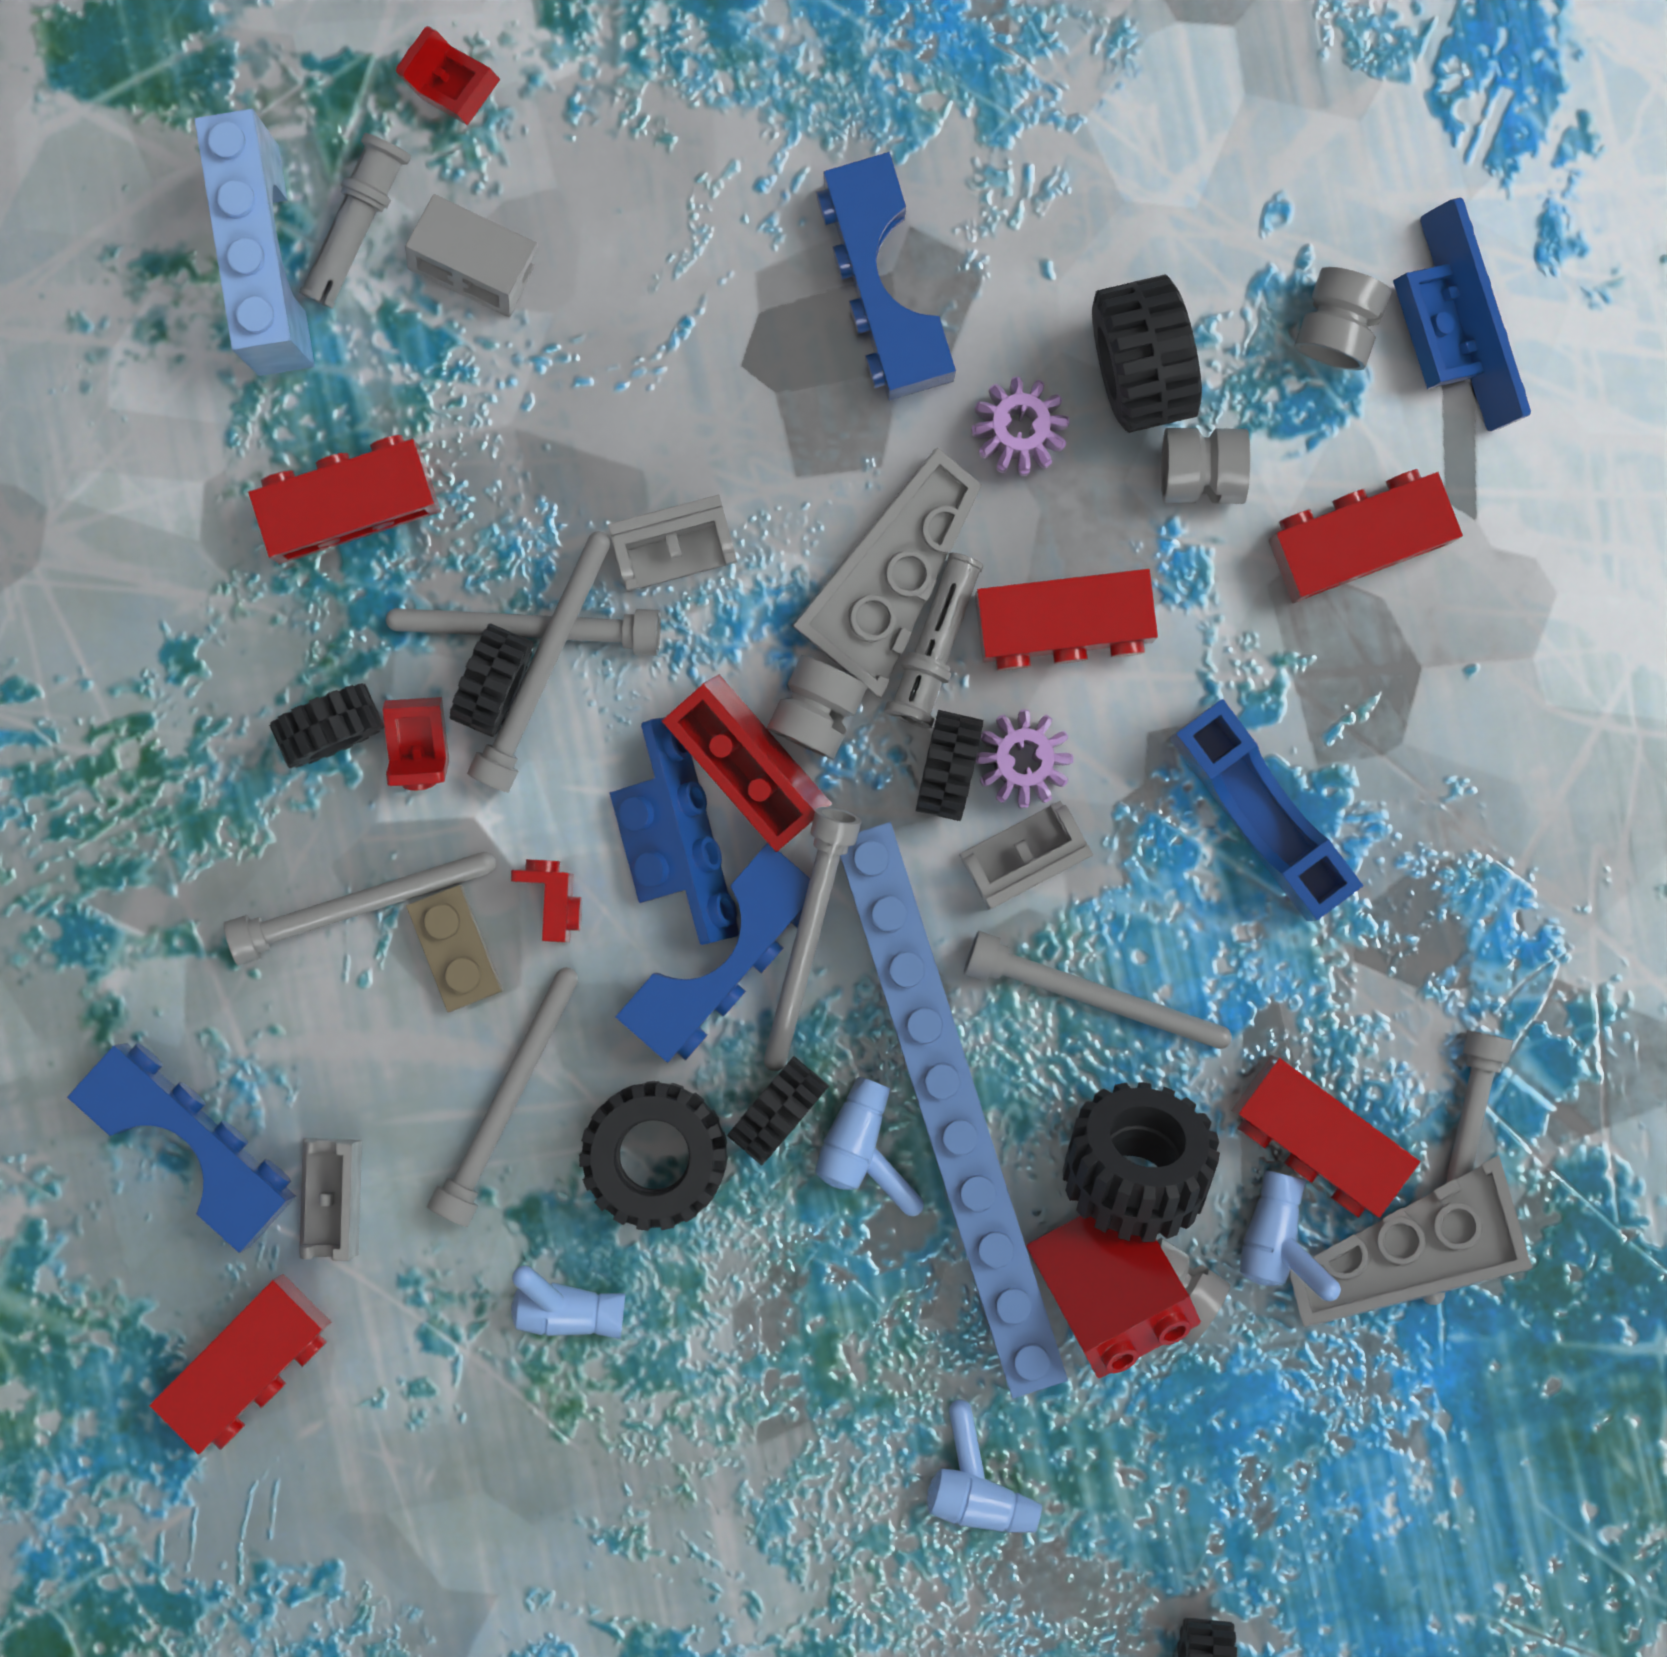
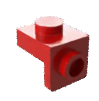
M429 26L422 30L396 67V73L422 100L466 125H469L500 81V78L490 67L452 47L438 31Z
M442 697L385 700L382 711L389 759L386 771L387 785L403 786L407 790L419 791L429 789L435 786L436 783L444 782L449 765V752Z
M526 859L525 870H511V882L545 884L542 941L570 942L571 931H580L582 922V897L573 896L574 874L560 872V861Z

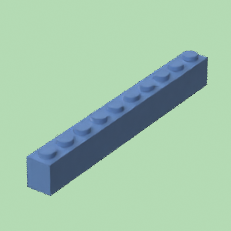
M888 822L860 831L856 844L849 846L847 854L841 855L840 858L1010 1394L1013 1399L1066 1382L1068 1378L892 824Z

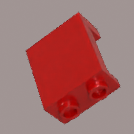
M1080 1215L1030 1242L1026 1247L1096 1377L1102 1378L1110 1373H1120L1129 1369L1136 1363L1139 1357L1162 1345H1171L1179 1342L1188 1335L1191 1329L1197 1327L1201 1320L1189 1294L1157 1239L1155 1242H1142L1141 1237L1131 1235L1130 1241L1117 1238L1119 1232L1108 1229L1104 1233L1094 1227L1096 1222L1094 1218L1084 1219Z

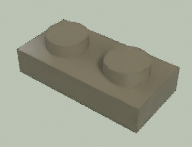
M462 885L454 886L406 905L447 1012L455 1011L503 992Z

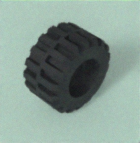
M1164 274L1097 290L1092 305L1094 339L1106 393L1119 424L1127 433L1197 417L1202 399V382L1197 348L1183 298L1168 275Z
M647 1081L646 1083L634 1084L624 1088L610 1097L596 1110L581 1139L583 1146L582 1152L579 1154V1167H583L585 1177L582 1180L587 1191L591 1190L596 1198L594 1203L601 1211L606 1209L614 1215L613 1220L622 1225L629 1223L636 1225L638 1230L649 1231L650 1228H661V1230L674 1228L676 1224L693 1219L704 1207H707L722 1182L728 1156L725 1131L723 1132L719 1123L720 1119L714 1109L711 1110L705 1104V1099L696 1092L693 1094L684 1089V1086L675 1083L667 1084L660 1083V1081ZM646 1121L668 1123L682 1134L687 1143L689 1152L687 1168L677 1182L666 1188L648 1189L632 1181L622 1167L620 1160L622 1142L626 1134L640 1123Z
M1126 1082L1115 1084L1113 1093L1106 1089L1100 1090L1094 1094L1092 1102L1086 1101L1081 1107L1062 1170L1063 1181L1067 1182L1065 1192L1069 1201H1078L1076 1211L1084 1219L1094 1218L1096 1220L1095 1228L1104 1233L1108 1229L1119 1232L1117 1238L1130 1241L1131 1235L1140 1236L1142 1242H1155L1157 1234H1161L1166 1239L1177 1236L1180 1227L1188 1229L1195 1222L1197 1214H1201L1219 1162L1220 1152L1217 1151L1219 1139L1217 1132L1209 1131L1212 1122L1205 1113L1197 1114L1195 1112L1197 1104L1186 1097L1180 1100L1174 1096L1175 1090L1163 1087V1090L1159 1091L1152 1089L1151 1083L1139 1082L1137 1088H1130ZM1123 1156L1140 1157L1152 1162L1157 1167L1141 1166L1127 1160Z

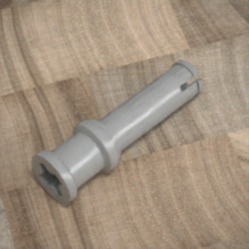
M364 133L361 139L365 147L351 177H344L342 180L341 193L345 197L309 275L299 291L300 294L308 298L311 297L313 298L312 300L332 309L376 211L383 212L384 208H388L391 200L387 194L401 164H408L411 159V155L406 151L368 133Z
M954 552L949 553L946 568L931 604L915 652H908V655L903 657L901 667L905 671L894 701L887 702L884 712L899 720L924 728H932L935 720L931 716L933 706L941 685L948 683L951 676L949 672L951 667L946 663L959 627L964 619L977 578L983 569V564L978 560Z

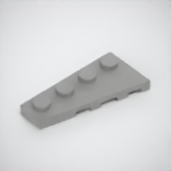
M939 448L933 450L791 625L848 674L868 686L867 689L880 699H882L890 682L889 678L900 654H903L912 635L911 631L925 601H928L937 582L936 578L948 552H951L982 486L981 483Z
M1495 1156L1469 1173L1433 1190L1434 1192L1405 1208L1402 1207L1382 1218L1383 1220L1356 1235L1353 1234L1313 1256L1340 1284V1295L1334 1301L1321 1299L1290 1269L1289 1275L1303 1326L1308 1328L1533 1270L1500 1156Z

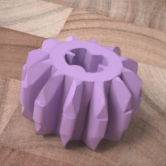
M1013 377L1010 384V396L1006 394L1002 387L994 384L990 387L989 394L995 405L980 401L977 403L975 413L987 421L973 425L971 434L976 438H991L981 446L979 455L985 459L999 451L1002 455L997 463V471L1004 473L1009 466L1010 459H1018L1019 475L1027 476L1030 472L1031 456L1040 467L1046 469L1052 463L1046 448L1053 451H1063L1066 440L1054 433V431L1068 428L1070 423L1069 417L1050 415L1061 405L1062 398L1056 394L1042 402L1039 398L1044 389V382L1036 380L1030 394L1023 393L1021 378ZM1019 415V421H1022L1023 416H1026L1033 422L1029 430L1030 437L1022 439V433L1019 432L1016 438L1008 432L1012 421L1011 416Z
M1020 710L1017 718V730H1014L1010 720L1005 715H1001L996 719L997 727L1004 736L1003 739L992 732L983 731L980 740L984 744L996 749L995 753H977L975 761L979 765L994 764L995 770L986 773L980 778L982 786H989L999 778L1004 782V785L997 792V801L1005 802L1012 788L1018 789L1017 802L1019 808H1027L1029 806V788L1031 787L1034 788L1038 798L1043 803L1052 799L1051 792L1043 780L1047 779L1056 786L1064 787L1068 782V778L1064 774L1052 769L1053 765L1065 766L1073 763L1072 754H1054L1053 748L1063 744L1068 739L1066 732H1058L1048 740L1044 733L1050 727L1052 718L1044 715L1038 722L1036 729H1030L1031 716L1029 710ZM1024 744L1033 747L1035 751L1033 752L1032 759L1038 763L1037 770L1032 773L1030 767L1023 771L1024 774L1016 772L1013 769L1016 760L1013 756L1009 755L1011 747L1016 745L1018 751L1024 747Z

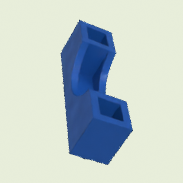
M890 152L823 171L825 190L816 192L817 201L825 226L835 223L841 244L832 246L841 279L851 277L857 299L850 300L849 306L857 333L861 334L868 331L874 353L865 355L874 388L884 386L890 401L954 382L956 369L940 316L920 314L900 305L887 292L878 274L876 260L881 245L890 232L905 220L906 204Z
M1224 699L1213 704L1169 737L1170 741L1306 921H1318L1364 886L1331 841L1304 817L1281 788L1266 765L1258 744Z
M767 843L730 885L740 908L741 929L737 944L729 958L716 970L699 978L678 979L660 973H653L615 1017L667 1063L676 1054L686 1061L708 1036L700 1028L715 1010L724 1017L746 992L738 983L750 969L754 967L762 974L784 949L776 940L790 924L798 928L810 878L781 852L778 851L776 853Z
M128 1043L113 1045L67 1098L109 1136L126 1132L136 1126H156L167 1129L181 1137L196 1154L203 1174V1193L196 1215L238 1253L250 1248L296 1197L287 1188L291 1182L290 1178L270 1160L264 1159L262 1163H259L244 1149L248 1144L247 1139L231 1124L222 1120L217 1125L201 1110L206 1103L193 1089L182 1082L174 1086L159 1072L163 1066L162 1062L151 1051L139 1043H136L133 1048Z

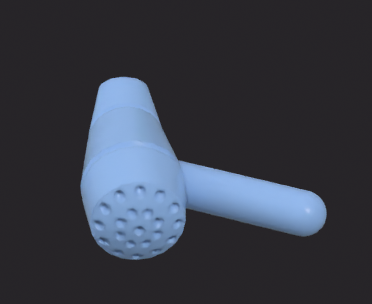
M858 1077L846 1098L847 1101L842 1105L823 1140L824 1144L820 1149L815 1173L825 1183L843 1190L858 1189L866 1173H868L906 1215L917 1216L924 1207L922 1198L876 1149L883 1118L882 1114L885 1111L890 1088L869 1079Z
M1265 1170L1260 1193L1261 1198L1258 1199L1243 1240L1240 1273L1259 1285L1277 1286L1286 1283L1290 1269H1292L1321 1299L1334 1301L1340 1295V1284L1297 1243L1298 1206L1301 1203L1306 1180Z
M520 1266L514 1271L512 1280L517 1290L512 1300L511 1314L516 1330L538 1335L546 1334V1336L587 1335L595 1333L621 1339L625 1293L597 1294L596 1292L554 1282L549 1284L529 1266Z
M962 1399L955 1400L949 1407V1415L960 1470L941 1468L935 1474L927 1493L929 1514L953 1524L957 1523L959 1526L1000 1532L1006 1531L1007 1533L1036 1532L1041 1516L1042 1504L985 1479L971 1405Z

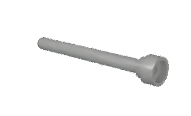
M597 531L589 536L493 745L486 744L483 753L476 752L467 774L481 783L509 793L518 774V770L514 768L518 760L514 756L516 748L609 550L610 539L604 532Z
M395 608L387 613L386 624L394 631L481 635L488 624H493L524 638H542L552 616ZM636 609L635 614H624L623 620L577 617L567 640L621 642L623 648L633 649L634 655L658 656L661 636L660 610Z
M819 807L814 815L810 833L815 837L813 845L818 851L764 1056V1064L771 1071H780L786 1065L841 855L847 854L849 846L855 845L862 820L857 815L842 809Z
M481 852L262 922L260 917L250 920L245 915L224 922L226 940L232 957L239 966L261 959V952L270 950V943L487 875L495 869L496 860L492 854Z
M978 931L971 945L964 968L965 975L987 981L988 977L999 980L1000 976L1004 975L1218 1049L1226 1048L1231 1043V1032L1224 1026L1010 954L1009 947L1000 944L1001 938Z
M565 967L556 973L454 1179L447 1178L443 1187H436L427 1205V1208L434 1213L459 1225L469 1226L478 1208V1205L474 1203L478 1192L474 1188L577 985L578 975L572 968Z
M1467 1030L1463 1053L1468 1054L1466 1065L1471 1067L1446 1183L1453 1179L1456 1180L1473 1170L1494 1072L1500 1073L1502 1063H1509L1513 1040ZM1446 1292L1423 1299L1430 1305H1438L1444 1300Z

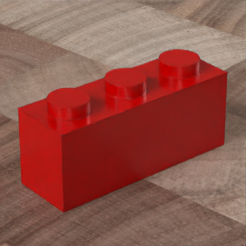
M402 435L389 436L370 444L372 452L350 458L348 453H338L315 462L317 470L295 476L294 471L288 470L261 479L262 487L249 491L248 494L269 558L280 565L442 512L422 449L413 438L404 441Z
M1414 469L1385 481L1388 491L1368 498L1365 489H1361L1332 501L1335 511L1314 518L1311 509L1279 521L1282 531L1275 533L1268 541L1292 603L1452 544L1461 538L1463 534L1439 472L1421 478L1419 470Z
M1150 569L980 588L975 593L983 663L996 661L997 671L1031 667L1030 657L1053 655L1054 664L1088 660L1087 651L1110 648L1111 657L1139 655L1145 653L1144 644L1153 643L1158 638Z
M720 674L703 683L662 720L665 726L776 853L813 821L817 808L832 805L830 800Z
M1270 1056L1231 1110L1243 1119L1237 1127L1239 1131L1264 1149H1266L1271 1141L1290 1154L1284 1161L1285 1165L1310 1183H1313L1318 1175L1336 1188L1330 1198L1358 1218L1364 1210L1380 1218L1421 1162L1280 1057Z
M282 1274L273 1279L149 1406L198 1455L212 1443L219 1450H222L245 1427V1424L238 1417L253 1402L262 1409L287 1384L279 1375L294 1360L303 1367L323 1348L327 1341L320 1334L332 1322Z

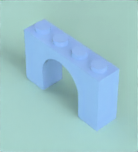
M253 108L194 118L232 350L258 376L315 367L306 311L294 298L290 289L276 233L273 203L288 201L279 145Z

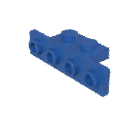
M1461 197L1450 199L1422 215L1420 219L1435 267L1405 273L1394 279L1393 283L1427 389L1471 379L1486 429L1494 431L1528 417L1531 414V409L1465 202Z
M665 717L642 722L641 728L655 778L609 792L639 903L685 891L701 945L736 937L739 934L736 923V906L727 890L721 867V850L712 834L706 811V795L698 782L692 756L662 722Z

